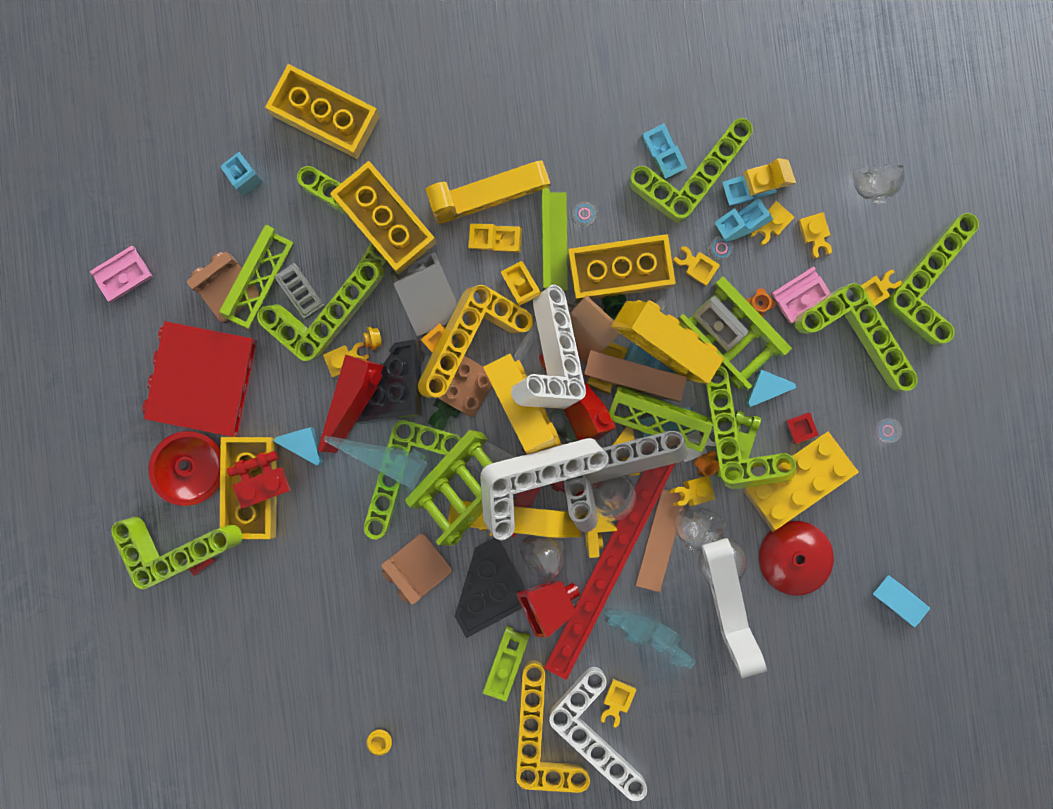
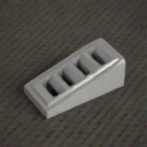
M296 263L291 264L274 276L304 320L325 306ZM296 273L297 277L286 284L285 280ZM302 281L304 285L293 292L290 290ZM308 290V295L299 301L296 299V297ZM312 298L316 301L307 308L303 309L302 305L310 301Z

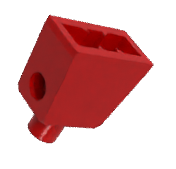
M548 581L520 591L516 595L535 637L547 638L575 614L571 601L577 598L580 592L574 583L564 586L561 581Z

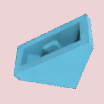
M240 152L220 166L235 189L243 196L263 182Z
M764 370L757 371L744 403L745 407H752L796 388V385Z
M309 427L278 436L274 440L275 443L317 466H322L324 462L322 453L317 451L319 443L315 428Z

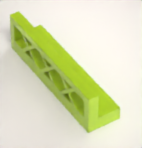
M542 188L543 291L551 285H557L564 292H568L567 193H550V188Z
M265 224L219 311L221 317L243 328L250 329L275 281L274 276L281 270L294 245L292 241L275 234V229ZM273 240L286 246L282 254L271 255L269 248ZM266 253H268L269 258L264 259ZM271 262L273 267L271 275L260 278L258 272L260 265ZM255 274H256L258 279L253 280V278H254V276H255ZM267 281V283H266V285H265V287H264L263 284H262V282ZM260 283L262 289L260 296L249 299L246 292L249 286ZM245 295L246 301L241 302ZM256 302L254 308L252 309L251 303ZM248 305L251 313L246 322L234 316L237 308Z
M619 385L609 410V414L614 422L651 435L664 433L662 424L669 421L675 422L680 429L678 432L682 434L687 448L703 452L713 427L711 417ZM618 403L629 406L632 412L631 415L621 417L614 413ZM647 412L653 415L656 422L646 426L641 424L638 416ZM695 429L703 432L700 443L697 444L689 441L686 433Z

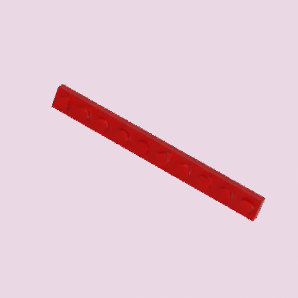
M676 463L642 472L616 524L617 531H612L574 607L575 614L567 621L544 669L567 680Z

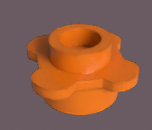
M762 288L757 289L756 294L752 298L746 299L762 317L765 316L767 310L775 307V300L771 299Z
M715 451L703 454L695 460L694 464L698 467L697 473L700 476H712L719 470V461L716 459L717 453Z

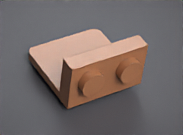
M227 251L214 255L210 259V264L204 268L200 267L190 274L191 278L186 281L192 290L200 294L218 320L223 323L229 320L221 317L219 311L242 269L237 260ZM255 285L249 286L246 291L248 298L259 297L260 291ZM245 295L241 302L246 301ZM248 305L237 308L234 316L238 314L240 311H242L244 308H246Z
M464 355L446 393L441 397L435 398L444 401L467 416L474 417L492 384L483 366ZM442 357L440 365L445 370L448 364L447 360ZM431 380L429 389L433 393L436 390V383L434 380Z
M425 534L418 535L381 565L384 569L381 573L389 583L394 582L399 588L397 593L405 603L409 601L412 605L452 572L451 566Z

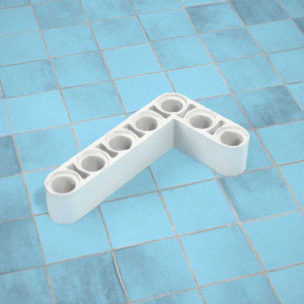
M551 285L541 292V295L533 299L547 375H529L512 387L511 395L513 400L521 406L565 409L583 399L586 389L565 293L559 286Z
M588 438L487 465L482 470L480 476L483 519L486 526L496 539L505 540L509 538L515 528L513 494L599 471L608 463L607 453L594 439Z
M728 538L702 545L721 634L740 678L743 679L767 672L763 655L748 625L735 559Z
M590 667L551 708L549 712L550 725L627 798L632 801H640L647 794V786L642 775L579 718L606 687V677L603 671L598 667ZM593 674L601 677L600 684L596 686H591L587 682L589 676ZM581 693L584 696V701L578 705L572 703L571 697L573 694ZM557 712H564L568 717L565 722L557 723L553 719L554 715ZM575 730H584L586 736L582 740L574 739L572 734ZM602 747L604 753L601 757H594L591 755L592 749ZM620 764L623 770L619 774L610 773L611 766ZM632 782L641 783V788L638 791L633 792L628 789Z

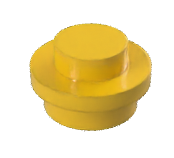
M369 326L366 327V332L363 333V341L365 347H370L371 351H376V348L381 347L382 343L378 328Z
M375 730L367 738V748L374 755H384L392 746V738L385 730Z

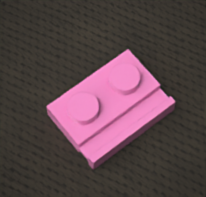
M134 246L128 247L89 271L110 303L153 278Z
M815 267L809 268L770 293L775 298L776 304L789 324L793 323L801 312L831 294L822 278L815 271Z

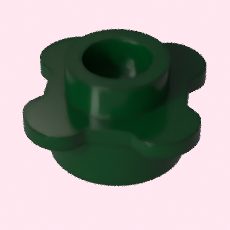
M619 294L618 296L604 297L602 299L603 311L612 319H616L627 300L626 296Z

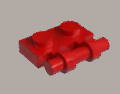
M275 450L269 453L264 451L257 454V457L247 461H237L234 466L227 468L230 478L236 475L241 477L242 482L233 484L241 509L291 491L283 467L274 470L271 467V462L279 460ZM261 466L263 474L251 478L249 471Z

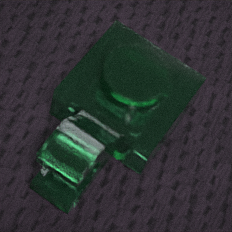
M436 399L433 406L438 410L432 414L428 424L443 430L449 417L457 418L460 411L444 401Z

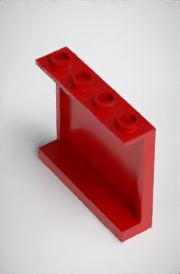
M164 321V325L160 327L158 332L159 348L153 355L154 372L148 379L147 388L150 390L148 399H145L142 407L144 419L238 437L258 341L253 338Z

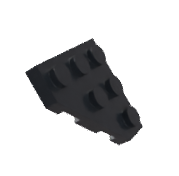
M413 339L396 342L389 350L390 355L384 363H380L383 365L377 389L355 423L364 424L422 416L421 394L418 390V382L421 378V341Z
M495 537L475 547L455 612V618L466 638L522 609L516 593L526 590L501 541Z

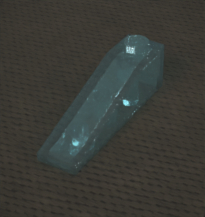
M325 436L323 441L414 490L428 465V462L424 460L426 455L415 449L410 453L406 450Z

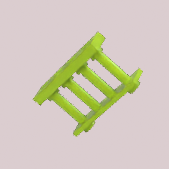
M722 276L713 285L715 289L713 296H716L722 302L727 301L733 307L731 313L739 320L744 319L750 326L746 336L728 352L726 351L722 355L718 350L717 353L724 358L720 366H723L731 376L730 382L738 390L742 388L746 391L752 387L747 381L750 376L773 355L782 357L792 347ZM684 314L678 318L680 321L679 325L685 330L690 329L696 332L701 342L713 345L716 341L710 333L705 337L696 327L699 322L693 315L689 319ZM755 337H761L767 343L765 345L766 349L739 372L730 361Z
M469 430L404 500L410 508H425L444 533L436 540L438 545L453 546L462 539V534L483 513L481 486L466 468V463L472 456L479 461L483 468L493 464L482 450V445L488 440L482 432ZM455 474L461 477L477 497L468 508L449 485L450 480ZM440 491H442L460 514L452 525H450L433 503V498Z

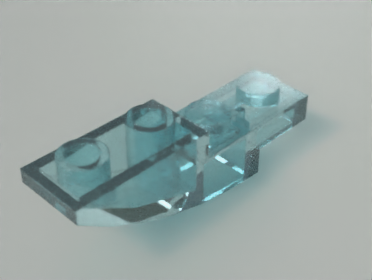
M605 608L603 611L604 615L607 616L605 621L614 629L621 627L627 633L624 636L633 644L637 645L640 642L645 646L651 638L652 642L650 644L661 653L664 650L672 655L670 660L681 669L685 665L691 670L696 663L692 656L678 646L683 637L660 621L625 609Z

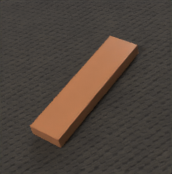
M591 350L583 375L676 402H681L687 379L684 376Z
M662 490L659 496L635 583L638 587L656 592L661 590L683 506L673 505L674 502L680 500V495L677 493Z

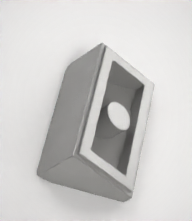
M713 296L693 315L727 352L749 332L716 296Z

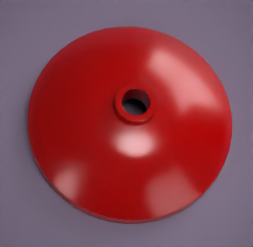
M194 431L177 432L166 437L155 447L149 459L148 476L153 489L165 501L179 506H190L205 501L220 486L221 450L211 438ZM186 461L187 466L184 469H180L179 464Z
M788 521L774 532L770 530L766 534L759 548L758 561L763 577L773 588L784 594L800 596L816 591L827 581L833 568L834 555L829 539L819 528L804 521ZM798 555L803 556V562L797 564L795 560Z

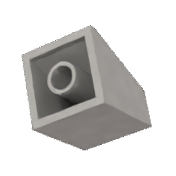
M435 252L416 260L400 275L394 270L390 271L395 289L417 337L420 335L425 336L438 323L442 326H447L457 306V302Z

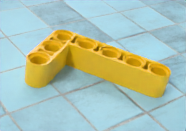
M535 161L453 190H449L447 182H438L425 188V192L436 223L442 224L540 191L542 188L549 187L551 183L543 161Z
M477 285L467 288L463 292L418 382L420 394L424 397L432 398L441 397L446 393L483 318L508 333L516 334L527 332L531 329L533 325L531 314L487 286ZM475 291L480 295L479 303L474 300L473 295ZM496 304L499 305L501 310L499 316L495 313L494 308ZM464 313L469 317L468 325L463 322L462 317ZM516 317H519L521 321L519 328L515 324ZM453 335L458 338V346L456 348L452 345L451 341ZM442 357L447 360L448 364L445 370L440 365ZM431 380H434L436 383V390L434 393L431 392L429 389V383Z
M462 500L467 508L473 502ZM450 503L448 522L452 525L460 514ZM514 506L515 528L513 533L557 538L581 537L582 531L575 526L568 510H546ZM483 513L470 526L471 528L488 529L483 519Z
M529 661L525 664L522 674L517 783L520 787L527 790L583 792L590 784L589 773L585 766L573 763L540 761L545 669L539 661ZM530 668H538L541 671L540 677L530 679L527 675V671ZM530 693H535L540 699L536 704H529L526 702L525 697ZM527 719H535L538 726L532 730L527 729L524 726V722ZM527 744H532L536 747V751L532 755H527L523 752L522 748ZM525 770H531L535 776L531 780H525L521 777V773ZM554 771L560 777L557 781L551 782L547 780L546 775ZM576 773H581L585 776L581 783H574L571 778Z

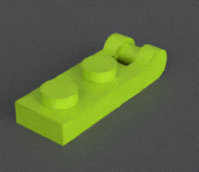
M737 410L735 417L743 460L749 458L761 423V417L746 416L745 412ZM741 424L749 427L747 434L739 431ZM728 446L724 448L723 454L731 456L735 453L736 449ZM719 468L715 476L722 478ZM732 470L727 473L726 478L734 481L739 478L740 473Z
M509 626L505 628L483 690V694L507 702L530 637L529 633H518ZM510 640L519 643L517 650L507 647Z

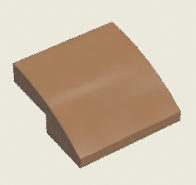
M587 295L569 312L578 356L585 364L587 363L590 350L601 353L620 334L611 327L614 320Z

